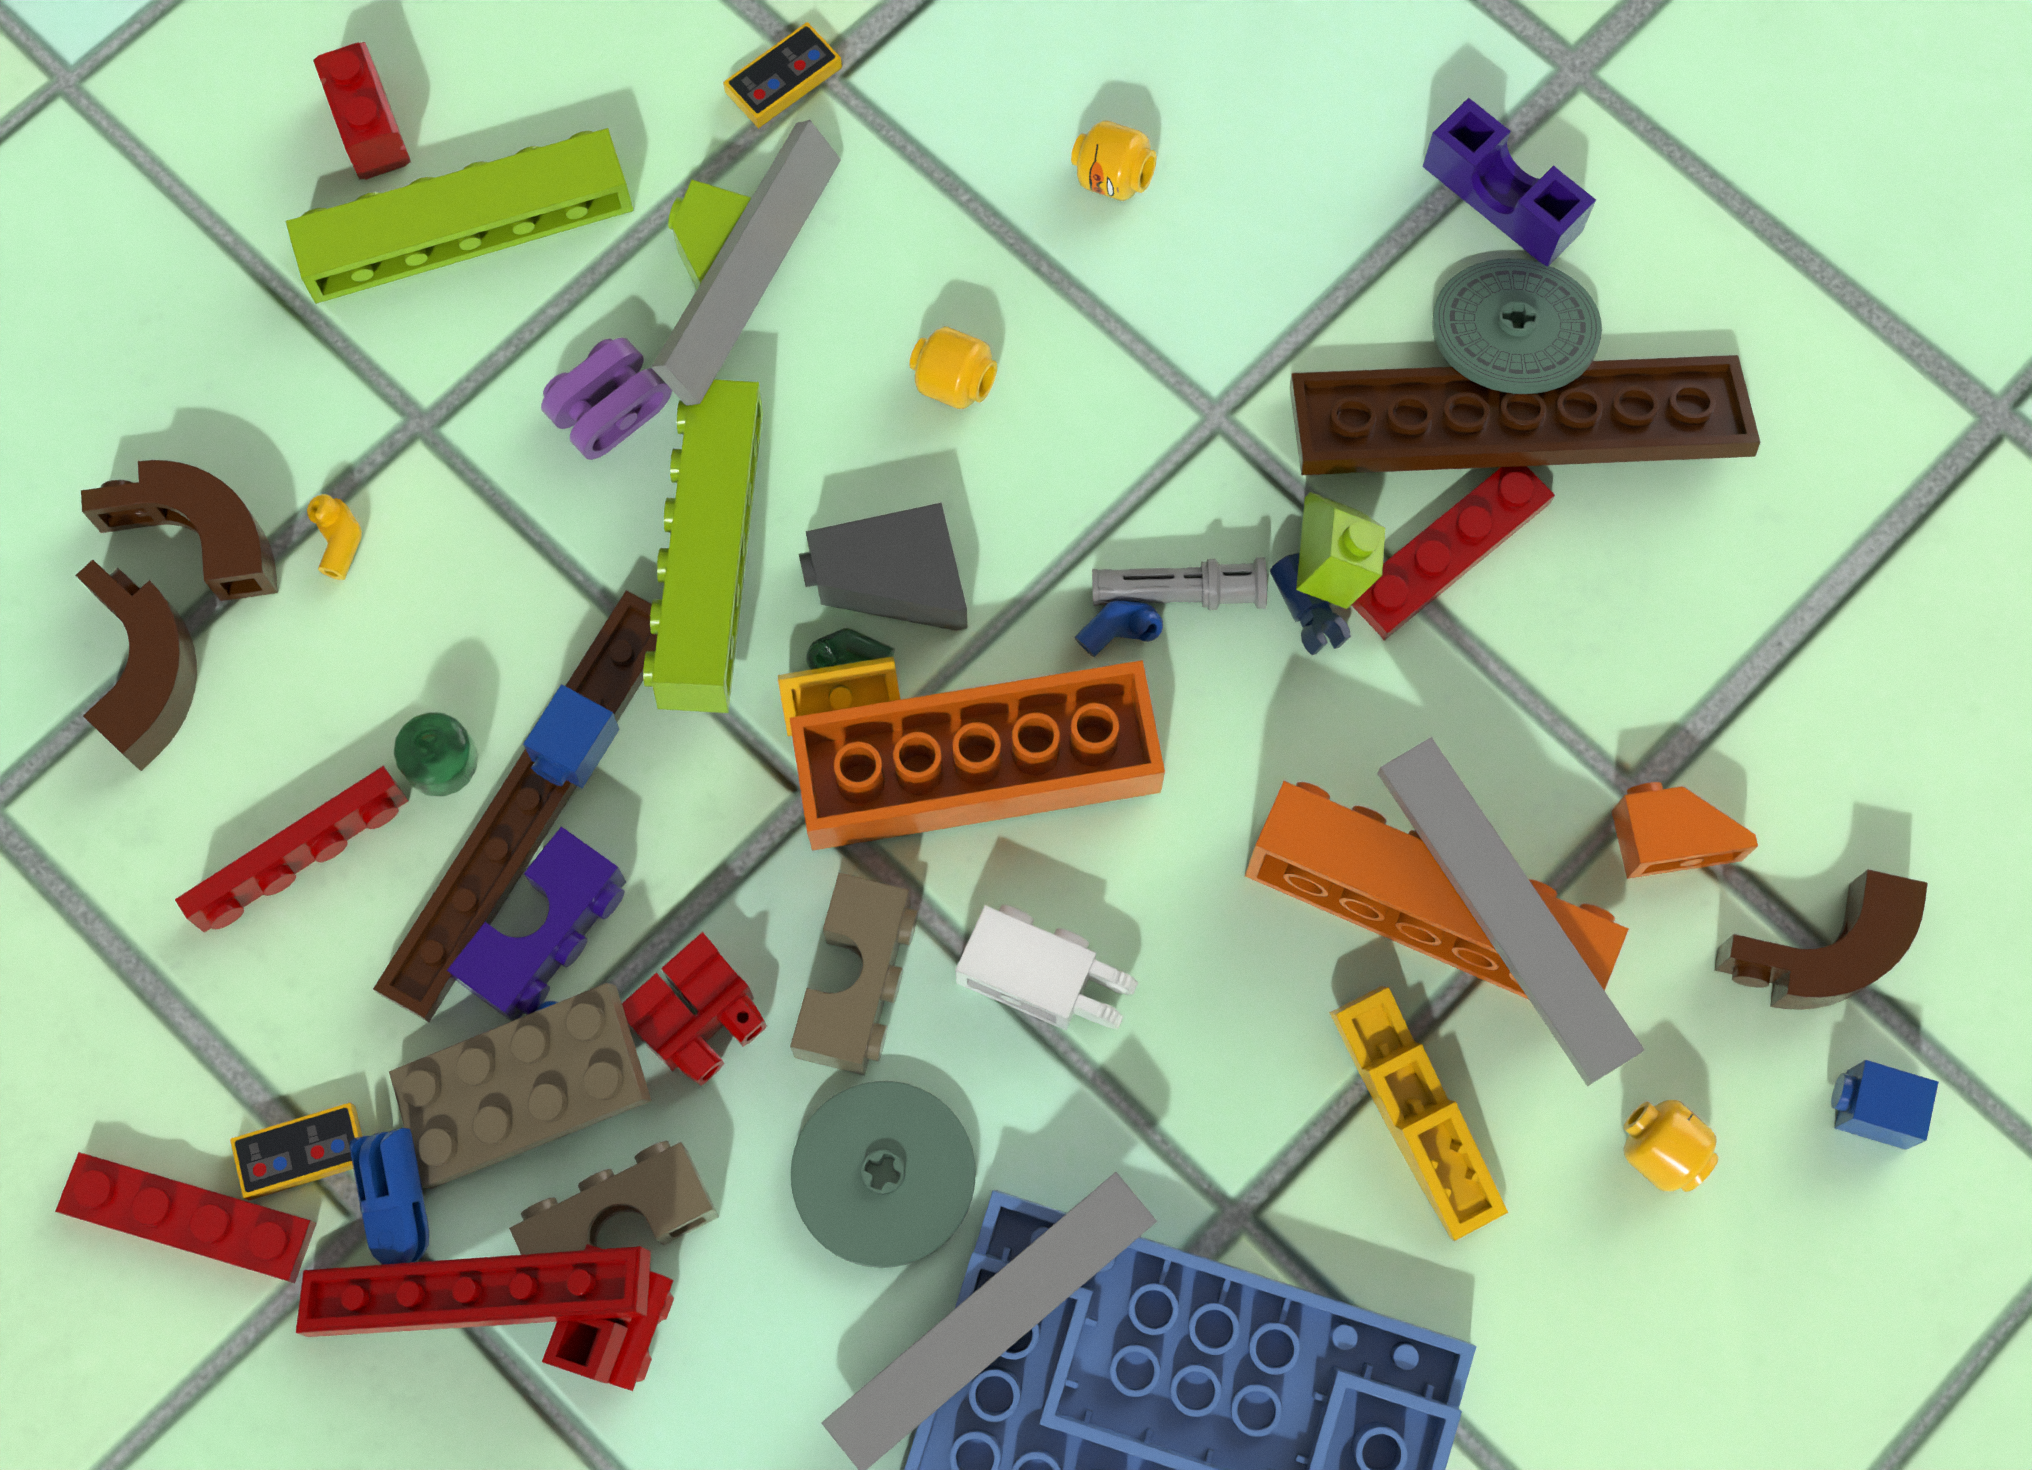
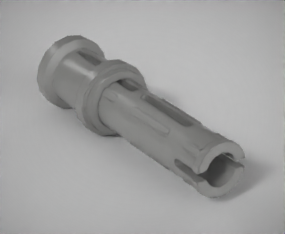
M1265 557L1255 558L1254 563L1218 564L1216 559H1207V562H1201V567L1126 570L1092 569L1093 606L1107 605L1115 600L1146 604L1202 602V607H1208V610H1217L1220 604L1254 603L1257 609H1266Z

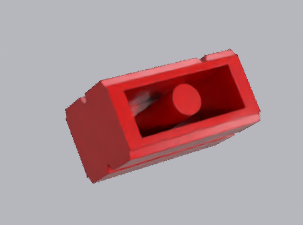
M357 42L318 55L313 59L345 150L359 180H367L407 166L411 160L366 43Z

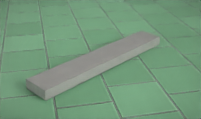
M811 120L795 124L651 366L686 406L701 403L841 161L840 157Z
M1433 738L1427 739L1380 767L1377 774L1587 1087L1641 1054L1644 1048Z
M1115 1172L842 1404L821 1424L858 1470H867L1153 1226L1157 1220L1119 1174Z

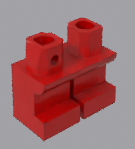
M703 932L661 968L670 984L692 1006L697 1014H693L657 973L622 1003L629 1028L672 1072L679 1068L682 1073L700 1086L711 1079L725 1064L707 1043L723 1026L742 1047L753 1041L767 1027L759 1010L752 1001L754 997L747 983L737 975Z
M586 1244L584 1250H594L602 1248ZM650 1271L647 1316L557 1322L542 1362L606 1384L609 1383L633 1391L636 1382L645 1380L652 1361L649 1355L651 1340L657 1325L667 1319L674 1301V1297L670 1293L674 1280Z

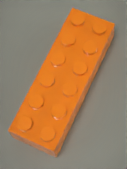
M1143 660L789 718L806 829L812 851L1161 793L1165 775Z
M1283 781L1253 850L1245 877L1528 999L1416 830H1411L1407 834L1386 825V819L1374 810L1362 806H1354L1351 810L1330 801V795L1313 784L1297 782L1295 786ZM1529 879L1605 991L1629 928L1615 923V917L1605 909L1590 904H1581L1577 907L1556 898L1557 892L1552 887Z

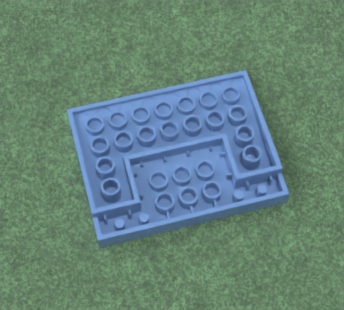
M993 1190L955 1308L1067 1213ZM1140 1236L924 1420L917 1428L904 1470H1445L1462 1413L1459 1406L1477 1346L1449 1335Z

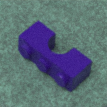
M1468 98L1432 133L1422 167L1536 260L1548 267L1583 232L1596 199L1554 165L1540 179L1523 171L1515 163L1508 150L1507 141L1511 131Z
M562 826L524 872L532 887L548 898L549 912L544 924L531 935L517 938L506 936L485 922L447 969L459 984L510 1021L521 1018L523 1014L529 1015L536 1011L550 991V986L547 985L549 980L561 965L567 968L576 961L587 944L588 939L585 937V934L599 917L604 920L616 910L625 893L622 887L626 880L619 867Z

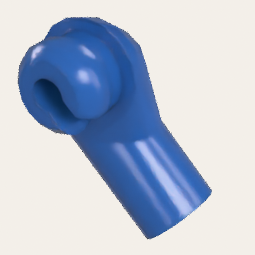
M1115 600L1108 603L1074 638L1086 652L1095 657L1114 637L1138 639L1144 642L1155 640L1162 632L1163 620L1156 609L1149 604Z

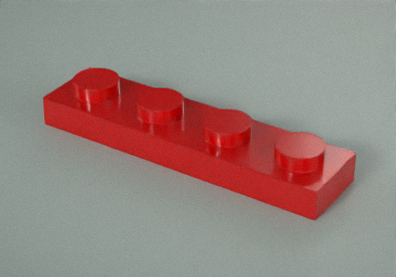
M1527 466L1499 468L1384 562L1382 576L1351 606L1385 641L1551 504L1555 495Z
M382 766L176 898L175 901L186 919L204 933L211 928L215 930L224 928L239 919L244 913V907L262 895L271 896L289 887L296 879L295 874L313 862H325L339 855L347 847V840L366 828L376 829L390 822L398 814V808L409 800L390 773Z
M81 1152L77 1154L55 1212L291 1283L296 1282L317 1224L308 1219Z

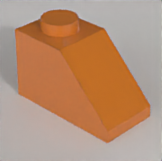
M1660 782L1636 785L1626 791L1627 795H1624L1611 811L1627 879L1742 862L1758 847L1754 833L1683 786L1663 789Z

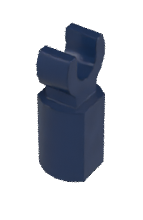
M1300 553L1288 555L1279 560L1270 569V574L1294 621H1300L1303 627L1301 640L1305 649L1311 655L1317 654L1328 643L1325 635L1329 638L1334 649L1340 648L1351 637L1346 621L1338 614L1332 612L1330 608L1331 603L1296 590Z

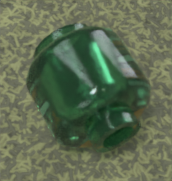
M427 712L414 716L402 726L395 738L393 755L397 768L412 787L423 794L444 797L456 793L470 782L476 772L478 753L472 737L458 719L445 713Z

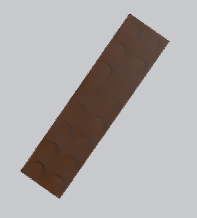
M1738 355L1593 361L1582 375L1567 385L1534 394H1513L1493 390L1469 380L1453 367L1291 373L1290 395L1301 475L1755 457L1761 443Z

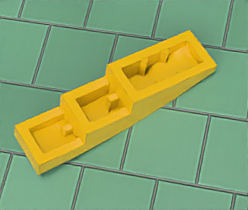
M1380 986L1329 1012L1387 1128L1449 1237L1456 1241L1507 1214L1506 1206L1457 1103L1447 1098L1423 1045L1414 1041L1389 987Z

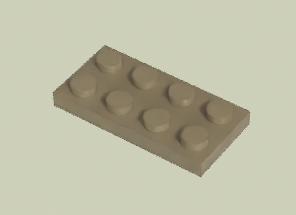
M609 983L602 984L389 1071L404 1128H409L413 1136L422 1188L433 1189L652 1101L617 987Z

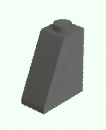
M942 503L806 531L809 552L799 554L805 587L817 585L821 605L955 631L968 628L967 607Z

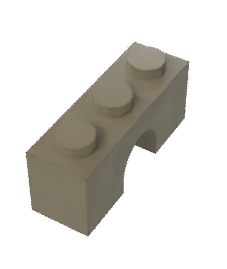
M838 873L823 933L827 944L849 949L858 955L863 962V967L857 981L844 991L826 993L806 988L790 1045L795 1058L865 1075L869 1059L880 1060L888 1030L887 1025L879 1024L884 1002L895 1003L903 975V968L894 966L900 944L910 946L918 919V910L910 909L911 902L908 889Z
M662 1141L639 1152L634 1157L637 1164L614 1175L612 1169H607L586 1178L578 1184L580 1193L560 1203H557L556 1198L553 1197L528 1207L521 1213L523 1221L509 1229L520 1254L524 1255L580 1251L585 1249L586 1244L597 1247V1237L604 1223L614 1215L623 1212H635L645 1216L655 1238L662 1245L718 1218L719 1215L688 1150L681 1142L671 1147L668 1141Z

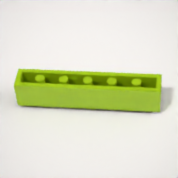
M605 128L595 132H578L567 140L543 147H526L515 155L491 162H474L460 171L436 178H419L408 186L384 193H367L358 197L353 202L332 208H315L305 212L301 217L285 222L301 279L313 301L317 304L634 210L609 129Z
M713 380L700 404L686 406L682 400H679L677 433L683 435L682 449L673 448L670 462L671 482L677 483L675 498H666L664 506V530L671 533L669 548L659 549L657 560V579L659 583H664L662 599H653L650 614L651 634H658L656 651H646L643 668L644 686L653 687L658 709L729 713L763 418L759 382Z

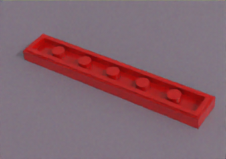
M641 1246L303 1270L296 1333L306 1337L647 1316L651 1251Z

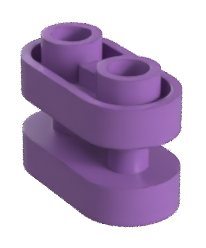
M626 338L605 339L599 342L590 351L585 361L569 373L565 372L555 376L549 381L543 391L542 412L559 429L574 426L570 433V442L589 460L605 455L662 410L672 394V389L652 368L640 371L644 361L643 355Z

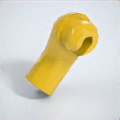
M327 494L317 495L308 505L307 516L310 521L316 523V526L328 542L318 570L331 578L345 580L362 537L361 527L347 504L341 499H333Z

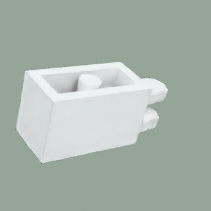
M1001 905L998 911L989 906H984L955 970L957 984L1064 1030H1067L1073 1014L1107 1028L1119 1029L1124 1017L1119 1011L1108 1004L1100 1003L1082 994L1088 980L1116 993L1133 995L1138 984L1134 977L1097 961V952L1087 949L1089 942L1071 931L1058 928L1052 934L1033 926L1034 919L1017 908Z

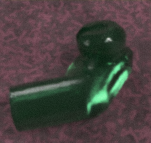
M843 628L814 641L807 651L806 661L812 670L894 656L895 648L853 629Z

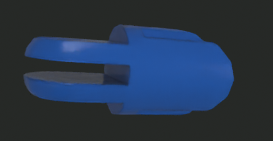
M399 1128L390 1132L375 1133L371 1136L356 1137L350 1141V1154L368 1247L373 1257L382 1265L417 1262L423 1257L429 1246V1225L412 1133L409 1128Z

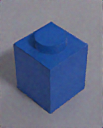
M561 684L523 745L534 762L531 769L539 776L560 787L567 780L583 789L620 729L612 711Z
M1864 1060L1847 1070L1846 1074L1841 1073L1835 1083L1831 1106L1833 1109L1838 1110L1834 1128L1904 1150L1910 1149L1927 1141L1939 1082Z

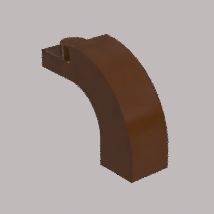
M146 460L138 461L139 482L111 480L103 483L100 488L81 490L82 512L100 533L156 525H176L188 528L199 534L202 547L204 581L220 601L278 593L275 559L264 531L239 496L223 481L212 474L180 462Z
M91 560L75 576L101 603L122 621L129 639V656L125 670L115 686L90 708L83 717L133 765L142 771L169 745L187 717L196 688L197 660L195 648L185 622L150 580L139 588L118 567L109 575L94 560Z
M1867 869L1849 884L1843 926L1833 944L1817 949H1800L1733 934L1718 947L1715 971L1732 974V981L1748 987L1764 988L1768 987L1769 983H1773L1770 1007L1794 1010L1815 1009L1846 1000L1889 972L1908 951L1922 921L1928 883Z

